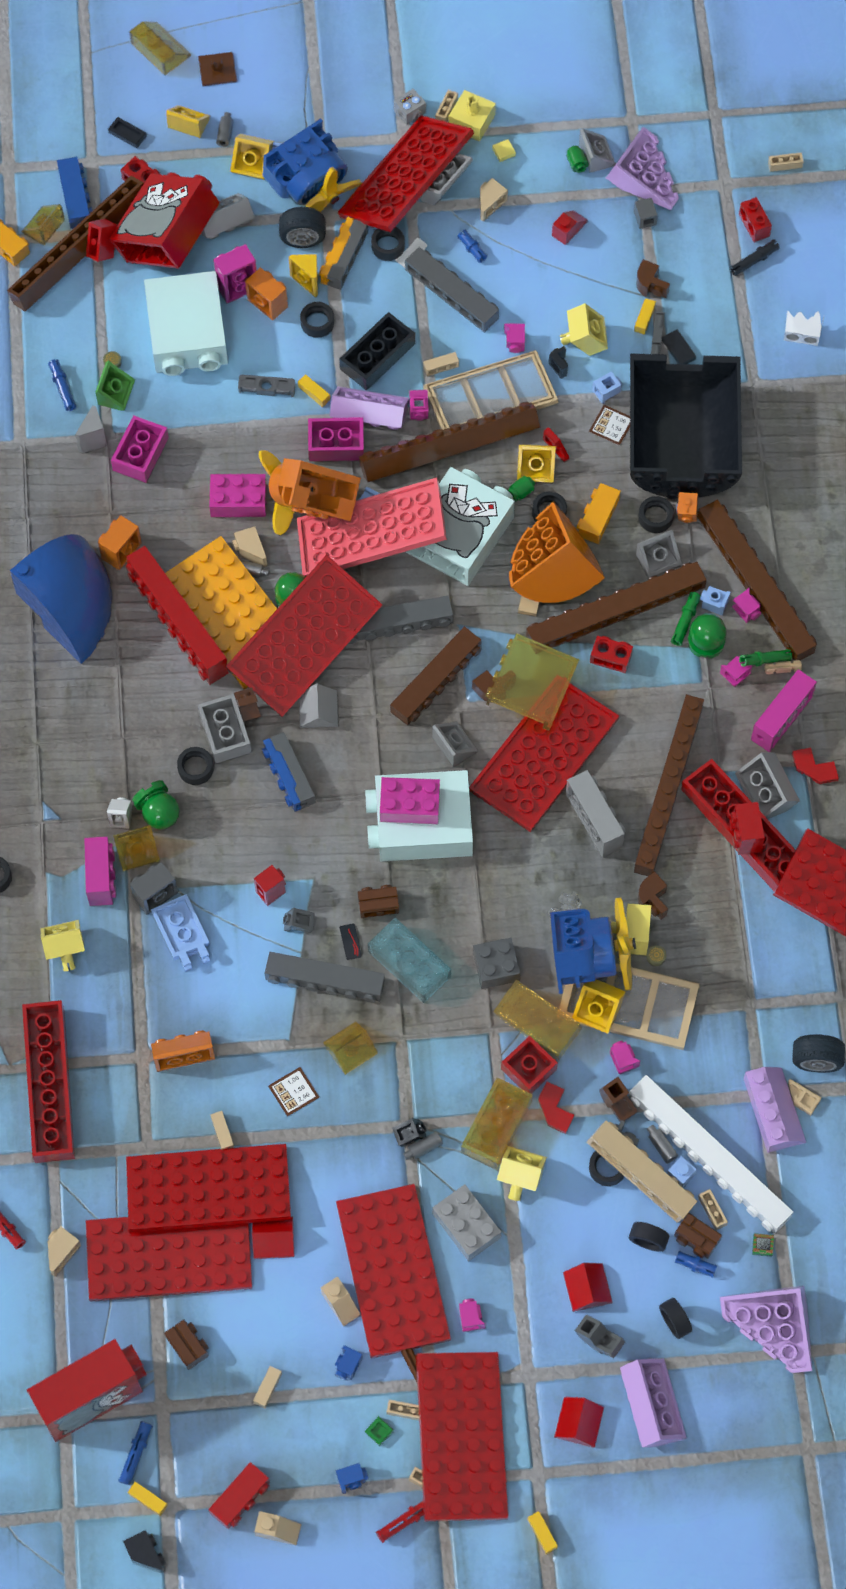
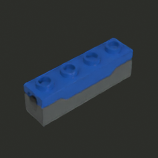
M282 732L263 740V755L265 759L269 758L271 762L269 764L273 775L277 774L279 778L277 783L280 790H284L287 795L285 800L288 807L292 806L294 812L315 804V795L285 733Z

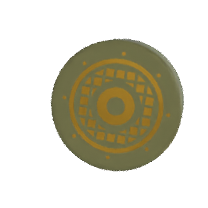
M110 351L103 357L104 366L106 361H110L118 368L121 366L122 361L119 353Z
M657 945L650 947L646 955L647 961L653 966L662 965L666 960L665 949Z

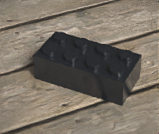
M388 312L339 358L340 370L367 391L415 345V332Z

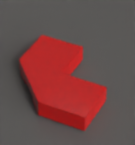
M811 747L792 751L795 768L799 773L807 775L818 784L838 781L839 778L834 761L815 764Z
M547 1081L538 1098L540 1107L542 1108L547 1125L566 1134L573 1121L574 1114L557 1107L565 1089Z

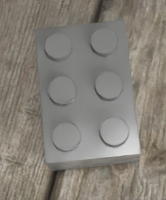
M234 694L197 705L215 764L252 753L251 744Z
M463 1185L432 1207V1214L468 1261L501 1238V1231L466 1185Z

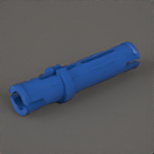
M53 359L48 362L52 373V380L58 388L65 410H74L76 404L67 384L66 374L63 372L59 360Z
M140 1421L135 1439L131 1441L132 1447L118 1480L119 1482L131 1486L142 1452L148 1445L146 1442L153 1427L152 1425Z

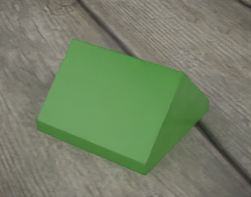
M106 361L95 391L97 404L124 411L135 379L110 361Z

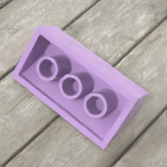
M338 386L332 395L330 417H363V422L370 423L371 426L380 427L384 425L388 426L389 429L397 430L402 428L409 398Z
M762 1067L745 1072L744 1082L767 1153L806 1143L782 1068Z
M637 1359L620 1367L642 1448L657 1447L686 1439L665 1360Z

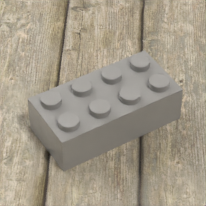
M588 770L567 779L566 796L603 858L623 848L626 831L621 822L618 823L616 820V813L613 807H609L606 803L605 793L599 791L595 776L590 775Z

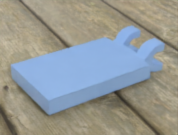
M187 894L151 909L173 959L177 960L180 958L185 972L193 969L189 957L199 953L203 964L210 962L209 954L205 948L210 945L209 940Z

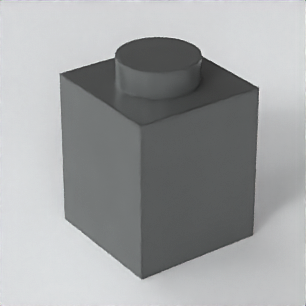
M643 198L635 201L634 214L639 229L657 225L658 215L652 198Z

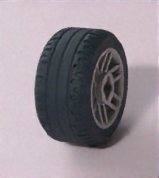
M310 207L288 209L280 216L279 236L285 244L291 247H314L325 239V217L321 212Z
M820 1034L804 1035L797 1038L793 1043L792 1061L797 1068L804 1071L835 1072L840 1070L845 1064L846 1047L840 1039L833 1036Z

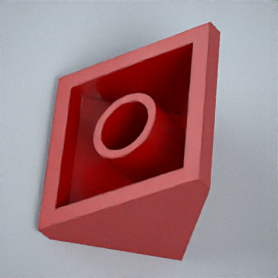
M291 1217V1220L252 1223L254 1259L294 1257L293 1217Z
M582 1263L563 1272L573 1312L612 1303L603 1263Z
M564 1397L554 1438L595 1448L604 1407L587 1398Z

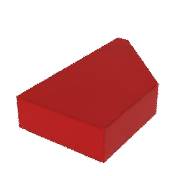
M549 427L546 428L543 432L544 442L548 446H556V455L563 462L568 461L570 457L561 440Z

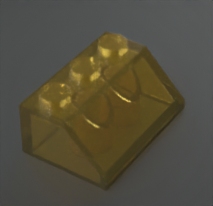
M142 21L129 31L131 44L164 75L191 56L157 22Z

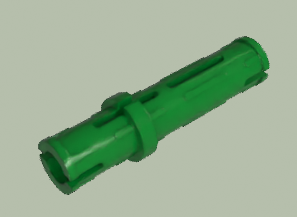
M690 592L686 604L682 607V615L671 639L672 644L682 646L693 616L696 615V608L701 598L700 594Z
M790 649L770 652L756 651L753 654L740 655L739 662L742 667L750 665L762 666V664L791 661L792 653H788L791 652Z

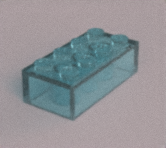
M396 918L368 943V952L423 1003L451 977V968Z

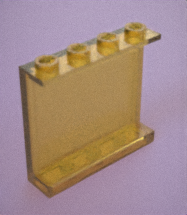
M516 633L514 639L510 638L506 649L509 650L507 655L503 654L500 660L501 670H496L492 679L495 682L493 688L489 686L485 695L488 698L486 705L489 706L490 702L508 708L544 723L543 728L550 731L579 659Z

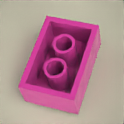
M245 244L214 258L218 290L227 304L247 295L245 280L257 271L256 260Z
M133 415L111 459L113 471L147 483L169 439L167 427Z
M363 417L308 418L309 461H358L359 456L364 454Z
M210 474L209 508L211 517H266V474Z
M382 777L380 822L438 824L440 779Z
M108 837L84 838L86 895L89 905H113V898H116V886H114L116 872L113 863L115 862V851L113 850V843H109Z

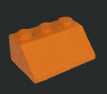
M201 1030L195 1032L194 1035H178L174 1039H159L155 1043H151L157 1072L215 1060L209 1031Z

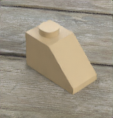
M493 178L488 182H484L480 187V214L483 222L508 199V190Z
M256 527L235 532V540L232 543L234 550L239 551L240 557L266 567L267 558Z
M62 1226L58 1230H53L48 1237L49 1267L54 1277L81 1247L80 1241Z
M338 1276L320 1287L321 1294L343 1327L361 1316Z
M259 1511L254 1533L257 1537L296 1546L301 1524L278 1515Z

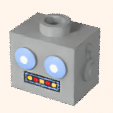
M412 89L394 100V112L408 125L426 113V102Z

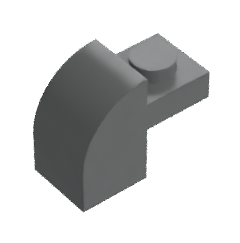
M587 1314L574 1330L595 1351L600 1354L604 1353L613 1359L625 1344L623 1338L608 1331L602 1322Z

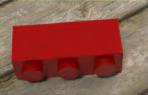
M250 1462L208 1509L209 1513L227 1529L231 1526L234 1528L241 1521V1514L245 1510L248 1512L255 1505V1498L259 1494L262 1496L269 1489V1478Z

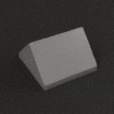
M582 128L580 130L579 146L582 148L589 163V172L614 167L616 163L606 137Z
M93 405L75 434L80 453H86L107 446L103 425L97 408Z
M672 530L637 544L636 556L648 578L682 565Z
M320 684L309 687L299 698L300 728L338 727L337 690Z
M458 722L434 724L432 727V738L453 767L478 751Z

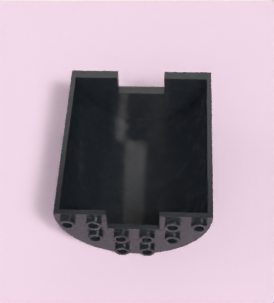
M630 353V476L633 482L649 493L667 497L670 500L678 499L679 492L698 493V498L718 494L734 486L742 476L740 356L704 355L702 365L666 364L667 354Z

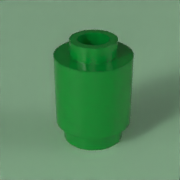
M577 145L568 148L566 157L573 172H584L589 163L582 148Z
M522 476L510 485L507 491L511 493L515 502L521 501L535 490V483L530 477Z

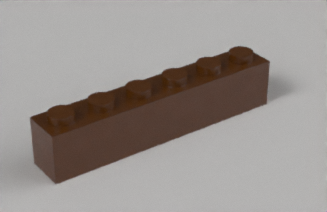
M464 626L390 704V712L407 726L411 722H415L419 718L420 712L432 704V699L436 695L442 694L447 683L453 682L457 677V673L468 666L469 660L481 652L482 640Z

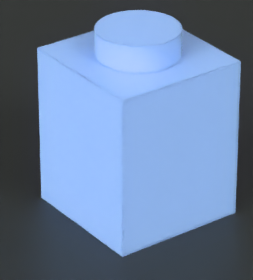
M681 1156L668 1170L667 1174L676 1178L679 1185L684 1188L695 1176L696 1168Z

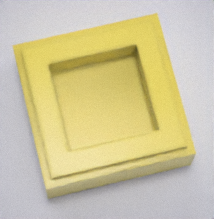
M509 139L492 145V149L499 162L516 156V152Z

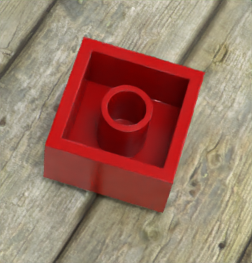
M758 802L735 804L734 811L731 812V819H729L730 830H734V837L732 838L734 849L737 848L738 855L761 852L765 836Z
M529 1035L501 1062V1070L530 1096L557 1070L558 1062Z

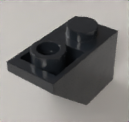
M144 1530L123 1541L133 1564L159 1573L165 1572L163 1565L166 1562L162 1554H157L154 1546L157 1543L153 1534L148 1535L147 1531Z

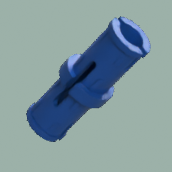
M462 230L463 233L460 232L457 237L466 246V250L469 253L471 252L476 258L477 262L481 263V258L484 261L487 258V254L484 253L479 246V242L474 240L467 230Z
M681 1251L678 1252L675 1263L692 1269V1272L698 1271L712 1278L717 1268V1265L703 1261L699 1256L693 1257Z

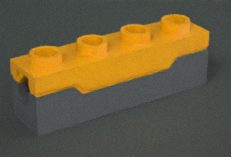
M347 217L345 223L341 224L340 234L333 241V249L328 251L326 263L321 266L319 271L322 284L339 290L342 289L368 234V225L350 217Z

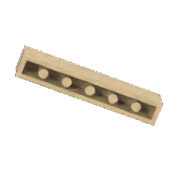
M607 1120L603 1122L588 1139L587 1143L677 1223L696 1204L697 1200L689 1190L683 1189L676 1178L665 1173L660 1164L654 1163L648 1158V1154L644 1150L638 1149L633 1144L631 1138L622 1135L618 1131L617 1126Z

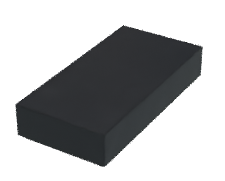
M119 117L108 128V133L135 148H138L147 137L146 132Z
M678 329L662 337L663 343L678 364H688L696 360V355Z

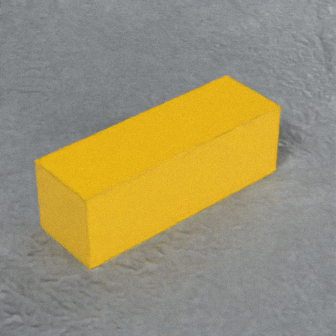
M645 298L635 323L634 332L645 335L655 309L656 301Z
M306 374L298 381V387L321 407H324L330 401V394Z
M134 1482L128 1491L131 1497L159 1516L162 1515L168 1506L166 1502L137 1482Z
M538 1511L527 1517L545 1554L557 1549L558 1546L540 1512Z

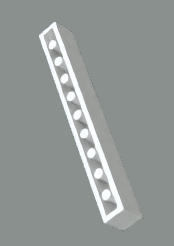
M647 1075L630 1090L629 1098L633 1105L637 1108L640 1107L650 1121L654 1120L659 1125L658 1128L665 1135L669 1134L677 1147L680 1149L684 1148L692 1161H698L703 1166L702 1169L707 1175H713L718 1180L717 1183L722 1189H728L737 1203H743L747 1207V1212L752 1217L759 1218L762 1221V1226L767 1231H772L776 1234L792 1217L793 1211Z

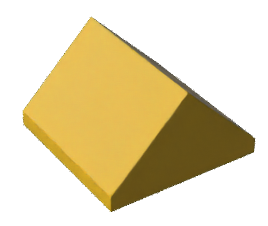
M180 105L166 111L168 128L198 138L201 137L210 119L208 114Z
M317 254L290 255V276L314 297H317Z
M519 444L517 480L522 476L530 477L534 482L554 483L556 446Z

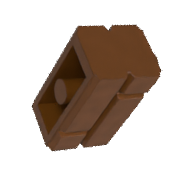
M383 885L380 889L365 887L358 891L361 918L399 914L396 887Z
M687 1213L674 1234L676 1241L684 1247L690 1246L694 1249L693 1252L701 1258L704 1256L709 1258L722 1238V1234L690 1213Z
M184 1319L167 1330L164 1335L186 1368L190 1370L208 1357L206 1350L209 1347L203 1338L200 1340L195 1334L198 1331L192 1322L187 1323Z

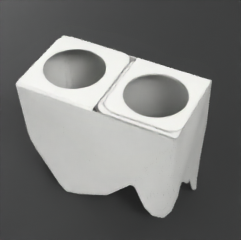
M787 310L784 340L818 346L822 328L819 311L813 317L806 319L802 312L797 313L793 317Z

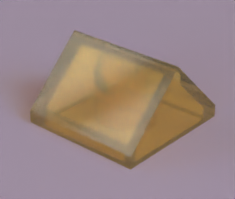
M60 204L42 206L21 232L38 243L45 245L65 221L62 206Z
M151 825L113 835L123 871L160 861Z
M356 1021L323 1042L344 1074L349 1073L378 1054L367 1031Z

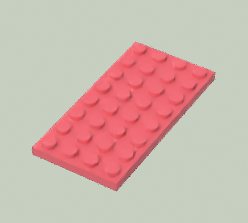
M437 477L355 501L351 521L328 517V519L315 518L307 515L297 518L302 574L305 577L326 554L342 569H346L447 540L440 485Z

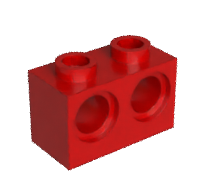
M136 156L121 168V175L124 181L133 176L145 183L150 174H160L158 170H153L146 161L140 160Z
M755 197L741 202L739 216L753 242L770 237L772 224L758 198Z
M597 636L590 655V663L626 674L633 646L624 641H614L607 636ZM604 648V649H606L607 651H606V652H601V651H599V649ZM617 654H624L625 657H618Z

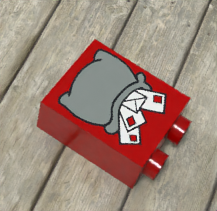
M169 172L167 175L150 174L109 240L127 263L179 269L220 204L211 190L212 183L201 175H194L192 178L181 177L173 172Z
M113 1339L26 1390L55 1442L142 1393L143 1391L138 1380L147 1374L132 1344L121 1349L117 1340Z

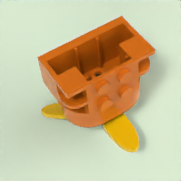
M259 451L261 464L270 475L269 492L275 501L272 524L273 530L277 535H282L287 531L294 512L304 513L315 518L328 519V517L351 521L361 480L360 477L301 460L284 458L283 463H281L269 451Z

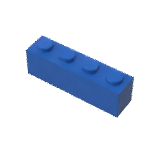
M78 157L57 160L70 229L75 228L92 212V207L87 205V203H90L89 193L84 191V188H87L86 178L81 176L84 173L83 164L78 162Z

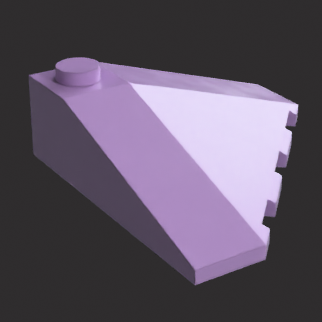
M642 127L606 179L626 192L645 199L652 198L653 203L671 210L679 199L677 192L673 193L670 172L666 173L663 165L666 164L663 152H658L656 146L659 143L658 138L645 127Z
M804 1286L720 1297L722 1317L727 1322L732 1321L740 1327L739 1331L751 1341L755 1339L763 1346V1351L773 1359L778 1358L787 1365L785 1368L791 1373L812 1371L808 1312Z

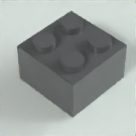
M162 862L158 865H152L145 874L136 876L132 883H130L133 898L146 915L151 912V909L162 905L178 893L175 878Z
M511 937L473 945V956L481 989L520 981L519 966Z

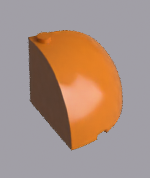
M554 502L536 517L538 521L532 528L528 527L514 550L510 562L513 565L512 570L509 571L511 587L521 596L536 602L557 603L573 599L599 584L605 578L599 563L583 537Z

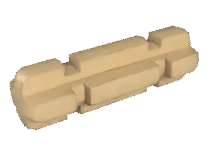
M795 660L793 663L791 661L775 662V664L766 663L764 669L766 674H773V672H776V674L791 672V670L796 672L798 669L802 670V663L800 660Z

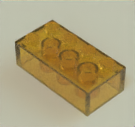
M515 980L493 1011L498 1018L524 1036L528 1037L530 1035L544 1050L559 1060L582 1029L580 1023L518 980Z
M496 1078L461 1145V1153L497 1170L532 1103L533 1094L500 1078Z

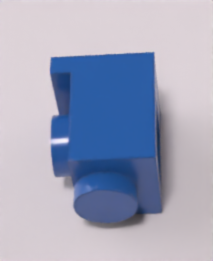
M343 1345L342 1353L344 1355L340 1354L335 1363L337 1371L335 1375L343 1380L347 1378L352 1380L363 1356L362 1353Z
M360 1463L336 1470L342 1494L346 1493L347 1488L354 1490L362 1487V1483L369 1479L366 1468H361Z

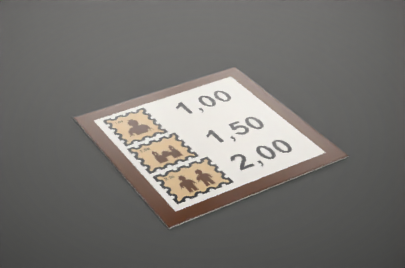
M603 405L589 432L620 446L630 428V416Z
M301 1067L268 1085L287 1117L319 1098Z

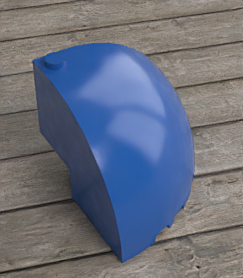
M71 534L58 537L40 546L14 566L10 573L16 594L41 617L43 627L82 664L97 648V643L105 634V628L111 616L112 591L107 571L94 548L84 537Z

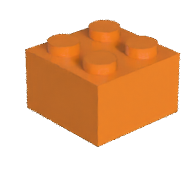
M260 267L245 280L247 300L272 321L288 308L286 286L281 281L275 280L269 271H265Z
M121 515L117 520L112 521L109 530L103 533L98 540L102 560L119 571L127 562L126 557L135 552L142 544L139 526Z

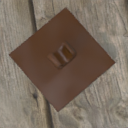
M233 52L198 56L202 86L237 82Z

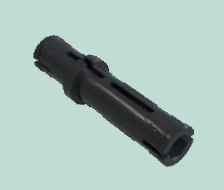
M773 239L763 247L759 246L755 252L730 266L731 273L734 271L733 275L737 276L760 260L767 259L768 255L780 249L779 244H774L777 241Z

